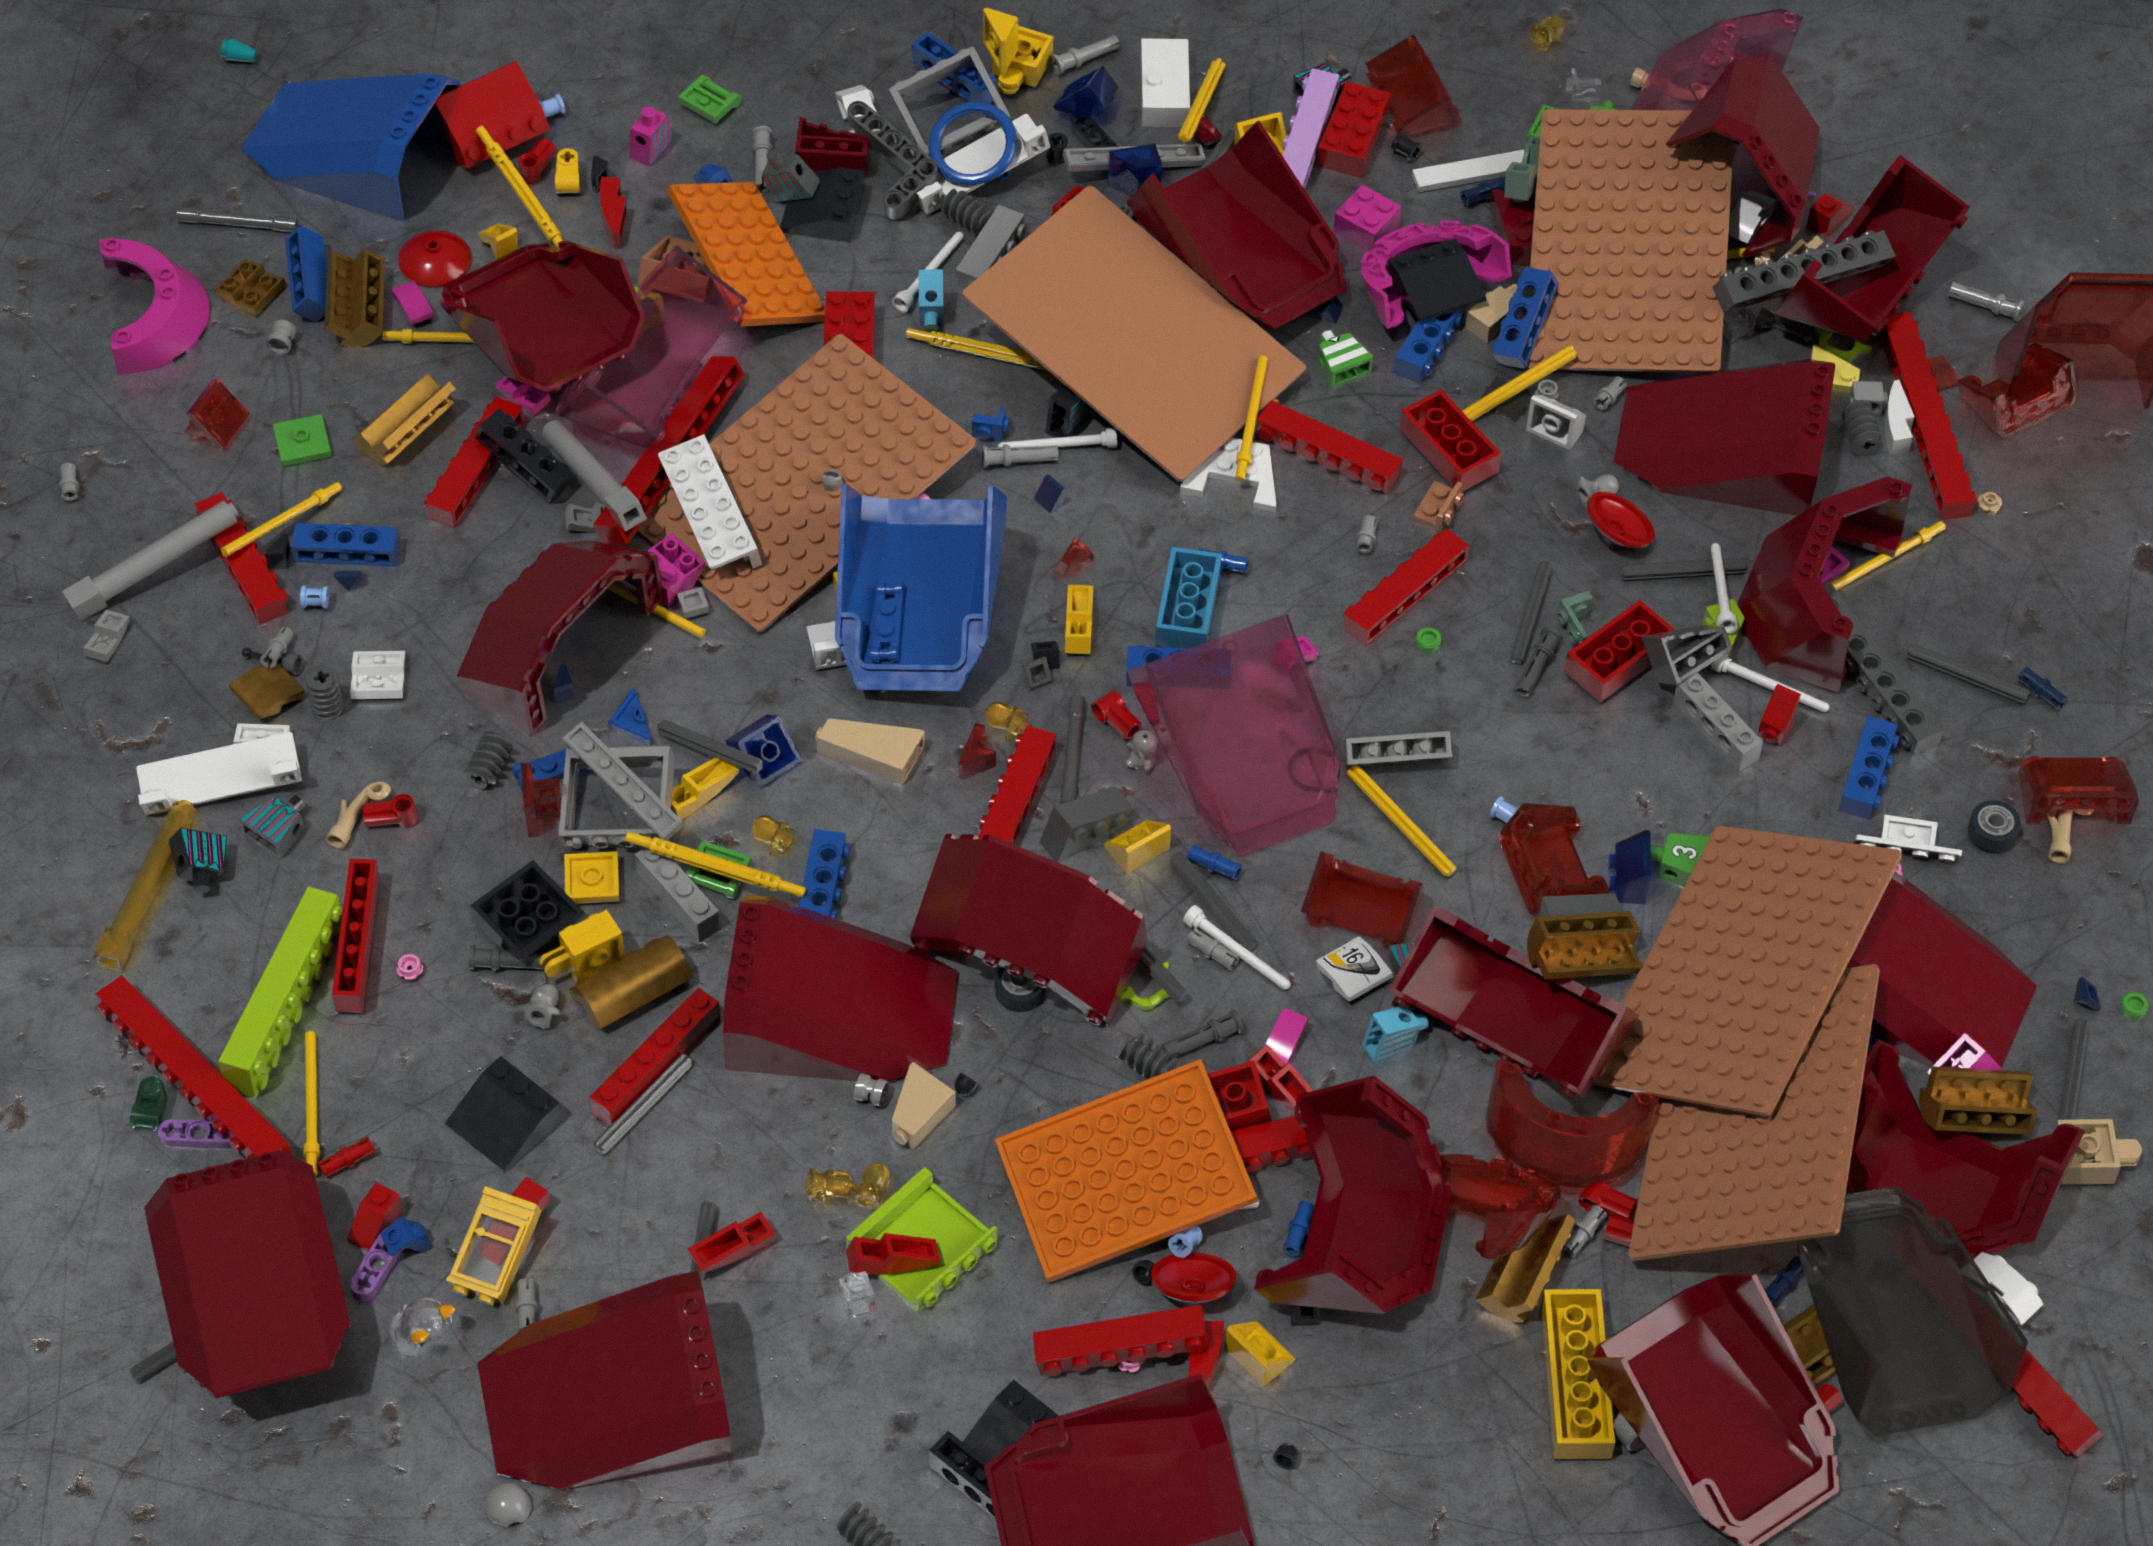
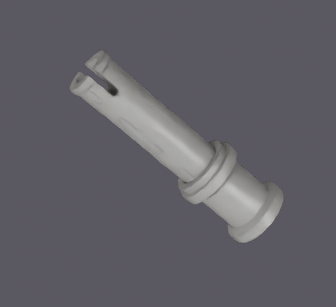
M1112 35L1079 49L1069 48L1066 53L1051 55V66L1057 75H1061L1064 70L1072 67L1075 69L1079 68L1082 62L1118 50L1120 45H1115L1114 43L1119 41L1115 35Z
M757 126L752 130V137L754 139L752 153L755 156V185L759 191L762 185V193H766L769 189L762 174L768 163L766 155L769 151L773 150L771 145L773 130L767 126Z
M1956 282L1952 283L1948 295L1949 297L1990 309L1995 315L2000 313L2012 317L2014 321L2019 320L2024 306L2023 300L2018 302L2006 298L2004 294L1996 296Z
M1004 444L1003 447L990 448L987 445H982L983 468H987L988 465L1001 464L1004 467H1009L1011 463L1058 461L1057 445L1011 448L1008 444Z

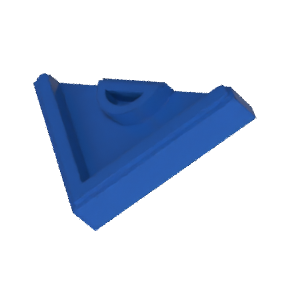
M632 688L608 721V728L650 746L652 738L636 689Z

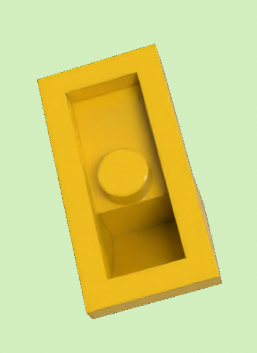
M497 223L477 233L481 242L490 244L496 260L518 250V232L516 227Z

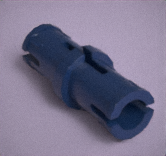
M1501 176L1489 182L1482 181L1476 187L1461 191L1460 198L1462 203L1467 206L1479 200H1489L1492 189L1505 190V177Z
M2025 667L2020 673L2023 676L2019 675L2017 678L2033 690L2036 697H2042L2054 706L2056 710H2060L2065 705L2063 701H2068V697L2054 688L2050 680H2044L2029 667Z
M1794 1256L1782 1271L1780 1270L1774 1275L1773 1282L1765 1289L1772 1306H1775L1787 1291H1791L1796 1286V1280L1808 1269V1264L1803 1258Z

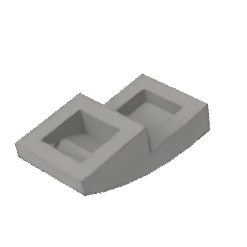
M595 503L592 508L568 504L565 508L566 530L596 532L593 524L606 506L601 503Z
M106 610L95 623V633L83 647V655L108 662L127 629L130 616Z

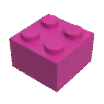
M1362 184L1335 212L1333 232L1370 252L1374 248V242L1386 234L1395 231L1400 226L1402 206Z

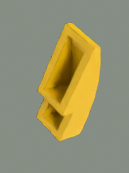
M1068 585L1065 653L1091 654L1093 586Z
M715 757L682 775L681 783L673 787L671 810L681 820L687 818L726 787L739 773V769L735 765Z

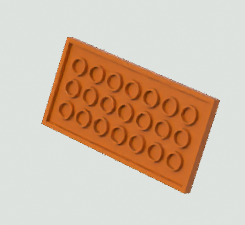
M755 182L669 185L667 193L740 327L824 322L825 307L758 187H756Z

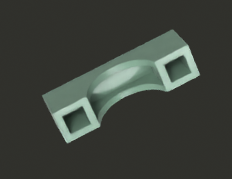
M1531 136L1525 144L1522 163L1512 162L1507 168L1505 198H1512L1516 202L1528 201L1536 190L1540 137Z

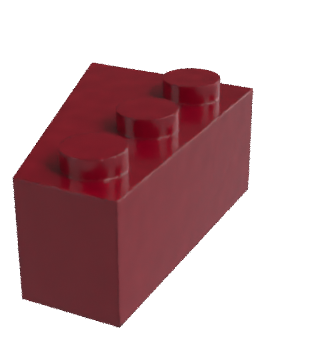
M800 117L795 154L799 155L813 172L843 167L863 170L864 175H867L869 138L844 130L837 132L828 129L825 124L820 123L818 126L807 122L806 118Z
M1492 189L1489 210L1493 214L1495 228L1499 236L1509 243L1511 265L1530 267L1536 194H1532L1528 201L1516 202L1512 198L1504 197L1505 190Z

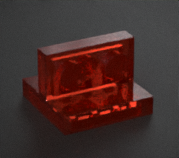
M218 378L213 379L186 413L190 419V425L184 432L190 439L206 436L218 450L224 449L250 413Z
M531 763L520 764L528 837H538L537 819L560 817L562 801L559 778L533 780Z

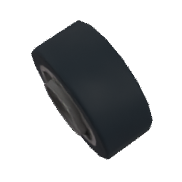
M1994 800L1980 803L1973 809L1969 821V837L1975 845L1983 850L1990 852L2007 850L2016 842L2021 826L2020 816L2013 807L2001 801Z
M1000 967L995 975V997L1003 1007L1015 1012H1026L1036 1008L1043 1001L1046 988L1037 986L1028 977H1015L1008 973L1004 967Z

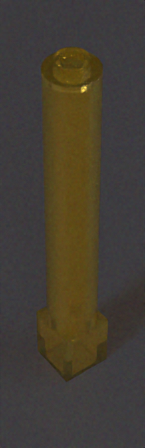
M186 800L173 802L111 927L106 926L94 950L98 967L120 973L124 972L136 948L134 941L173 864L169 839L179 828L190 829L197 816V810L191 802Z

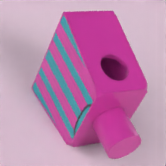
M644 107L641 110L640 117L630 130V159L649 167L653 164L673 138L669 117L666 114L655 110L653 107Z

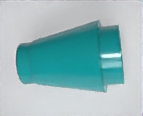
M230 38V40L224 39L220 51V57L225 58L226 61L254 63L257 49L233 38Z

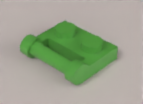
M703 74L678 96V100L681 105L716 124L733 107L739 106L742 96L736 92L731 93L713 83L708 76Z
M702 841L698 848V851L748 867L752 863L751 856L706 841ZM689 865L686 874L696 885L724 893L726 897L731 899L736 898L739 886L742 883L740 880L693 865ZM700 869L731 880L727 884L697 873Z

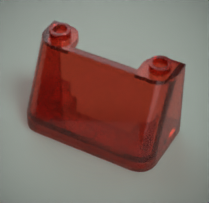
M1414 34L1365 63L1370 71L1366 75L1373 86L1377 84L1380 90L1391 93L1390 109L1395 119L1392 125L1397 133L1402 132L1406 136L1454 125L1462 120L1433 63Z
M2035 342L2022 349L2019 353L2017 370L1982 386L1981 380L1977 376H1965L1958 380L1959 393L1997 435L2008 438L2074 404L2077 398V387L2072 359Z
M2031 756L2022 762L2018 771L2026 824H2039L2040 817L2049 813V817H2055L2057 809H2106L2107 817H2112L2113 814L2116 815L2117 824H2131L2139 802L2137 789L2125 762L2114 756L2107 758Z
M1523 803L1501 830L1500 844L1526 908L1532 915H1539L1543 896L1608 894L1610 892L1602 876L1593 875L1589 879L1572 841L1581 827V822L1573 806Z
M1321 851L1301 909V913L1306 916L1305 921L1315 925H1321V922H1325L1381 940V945L1388 948L1391 945L1405 943L1425 891L1423 883L1410 879L1405 884L1402 878L1390 877L1349 864L1345 860H1342L1340 863V860L1333 858L1334 855Z

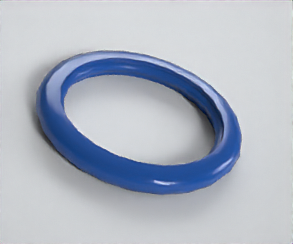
M984 102L959 104L945 112L934 124L928 142L929 156L937 163L938 172L949 181L961 185L984 184L997 178L1012 162L1018 142L1016 128L1008 115L994 105ZM969 113H982L995 119L1001 125L1006 139L1005 150L1000 160L990 169L977 174H963L950 168L944 161L940 151L941 136L948 124L954 119Z

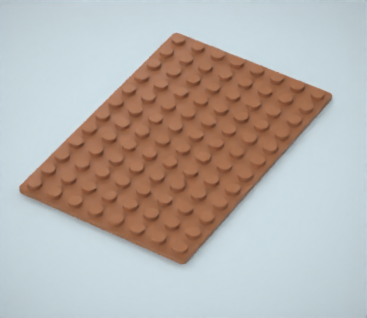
M1546 109L1542 112L1530 268L1551 271L1559 284L1526 369L1534 367L1566 346L1571 345L1576 350V358L1557 370L1717 373L1720 371L1724 312L1712 287L1719 281V277L1726 273L1734 140L1712 131L1668 147L1667 141L1692 112L1688 110Z
M1087 186L965 288L962 293V297L1180 482L1191 475L1245 426L1258 357L1260 355L1267 356L1268 362L1258 414L1268 405L1270 400L1273 401L1306 370V365L1093 186Z
M838 334L709 444L756 544L762 565L752 568L750 561H744L742 557L711 570L671 483L646 517L647 519L643 521L637 532L654 546L673 533L706 562V566L697 582L754 630L763 632L838 567L841 488L832 492L827 491L823 487L822 476L828 469L837 470L842 476L843 484L849 485L861 495L886 499H916L976 446V439L847 337Z
M1717 826L1622 1003L1639 1014V1017L1593 1085L1761 1116H1770L1902 858L1900 850Z
M1876 964L1845 969L1770 1116H1761L1658 1097L1628 1253L1632 1261L1834 1236L1840 1232L1880 969Z

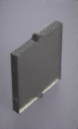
M1498 375L1490 386H1486L1485 393L1481 398L1506 384L1509 380ZM1524 389L1490 411L1516 422L1523 411L1528 410L1530 400L1535 393Z

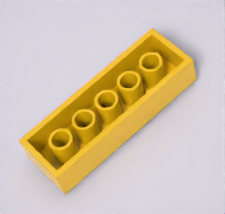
M1544 1289L1541 1314L1554 1459H1611L1615 1446L1611 1399L1599 1385L1587 1362L1594 1348L1606 1340L1601 1289Z

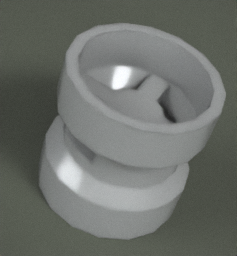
M286 320L275 321L271 334L266 341L268 349L276 354H287L292 345L291 341L294 340L297 333L296 327Z
M861 1073L856 1082L853 1098L862 1102L868 1100L872 1105L881 1107L886 1098L889 1082L883 1079L874 1080L870 1075Z

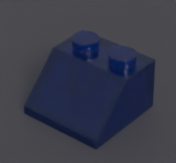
M1101 65L1067 85L1053 107L1057 111L1083 118H1089L1094 114L1099 116L1108 109L1107 104L1114 100V94L1119 87L1105 67Z
M1156 144L1109 151L1108 186L1132 197L1153 173L1161 183L1162 163Z
M766 714L725 740L728 746L763 760V769L758 773L743 769L758 787H762L803 761L779 715Z
M1644 830L1616 843L1614 853L1609 854L1608 870H1613V876H1609L1608 890L1616 894L1619 903H1646L1652 875L1650 830Z

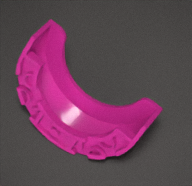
M1441 220L1440 225L1425 226V222L1417 223L1390 232L1374 242V248L1370 252H1365L1362 257L1361 276L1379 320L1389 329L1402 323L1405 316L1401 308L1403 300L1392 286L1388 259L1414 252L1424 247H1430L1446 240L1456 239L1465 250L1477 278L1492 284H1498L1512 277L1509 243L1491 230L1477 224H1473L1472 227L1462 226L1460 221Z
M100 239L99 245L105 269L129 266L131 280H152L155 285L154 300L148 311L136 322L116 330L111 335L112 352L118 375L154 370L172 363L173 358L183 352L187 354L199 342V336L204 329L206 330L209 322L210 305L207 293L201 282L188 270L148 245L126 239Z

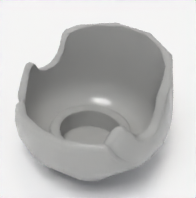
M502 1482L495 1485L485 1496L484 1511L491 1522L508 1527L512 1523H523L526 1521L531 1512V1499L521 1486L511 1482Z

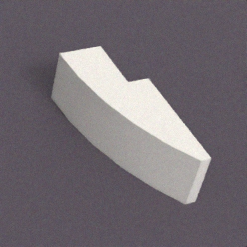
M1894 380L1884 417L1885 441L1890 456L1909 453L1913 439L1911 429L1914 414L1900 380Z

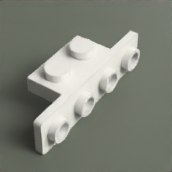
M1884 815L1881 838L1857 834L1853 842L1860 845L1897 849L1900 852L1902 850L1910 851L1912 856L1928 858V854L1937 855L1939 860L1954 862L1955 858L1959 859L1962 856V850L1935 846L1938 822Z

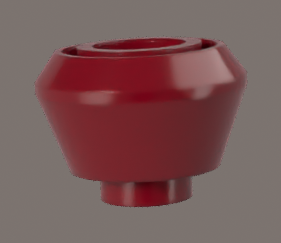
M1203 115L1193 139L1197 143H1203L1205 146L1219 142L1221 134L1210 119Z

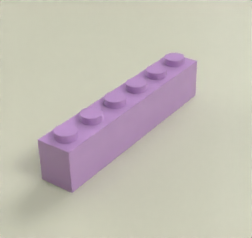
M1313 68L1309 77L1305 76L1302 85L1304 93L1303 96H1298L1296 110L1298 111L1296 116L1292 115L1289 124L1291 132L1290 135H1285L1283 149L1285 150L1282 155L1304 189H1306L1317 156L1318 145L1324 134L1339 89V74Z

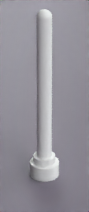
M956 232L924 270L938 269L963 240V233ZM919 276L907 290L899 291L892 299V304L898 311L905 313L913 306L914 296L919 291Z
M1108 428L1106 431H1102L1101 434L1001 442L997 447H1003L1004 444L1010 445L1011 448L1057 445L1059 448L1102 444V446H1107L1108 449L1117 448L1116 428Z
M1714 543L1711 545V555L1720 608L1716 623L1717 626L1725 627L1727 634H1731L1738 628L1737 617L1730 611L1721 547L1718 543Z
M1728 654L1723 655L1712 663L1711 670L1718 673L1731 672L1774 691L1777 684H1780L1800 693V703L1821 712L1829 710L1828 703L1732 662Z
M1194 905L1187 911L1183 918V923L1192 929L1201 928L1283 990L1290 988L1291 983L1288 979L1207 920V916L1204 915L1205 912L1198 906Z

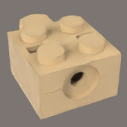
M2113 1119L2057 1120L2055 1128L2061 1124H2071L2085 1130L2076 1154L2061 1184H2114L2121 1166H2136L2142 1154V1147L2136 1139H2116Z

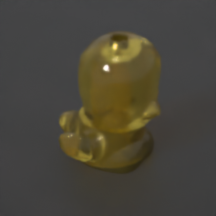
M1556 15L1546 17L1539 24L1532 27L1530 38L1542 50H1548L1549 44L1553 39L1561 40L1560 35L1565 31L1564 20Z
M997 701L988 706L985 719L991 727L1008 730L1005 740L1011 741L1024 732L1029 714L1023 712L1018 706L1011 707Z
M761 815L754 820L752 835L758 841L773 845V849L769 853L771 856H776L790 848L794 839L795 829L789 828L787 823L779 822L769 815Z
M873 1163L865 1168L862 1175V1184L850 1187L855 1203L867 1209H875L880 1206V1195L886 1193V1186L890 1178V1172L887 1167L880 1163Z
M810 1169L805 1184L806 1195L810 1201L813 1202L817 1198L822 1203L825 1201V1195L838 1198L846 1197L852 1190L853 1180L850 1174L843 1170H827L824 1173H820L816 1169Z

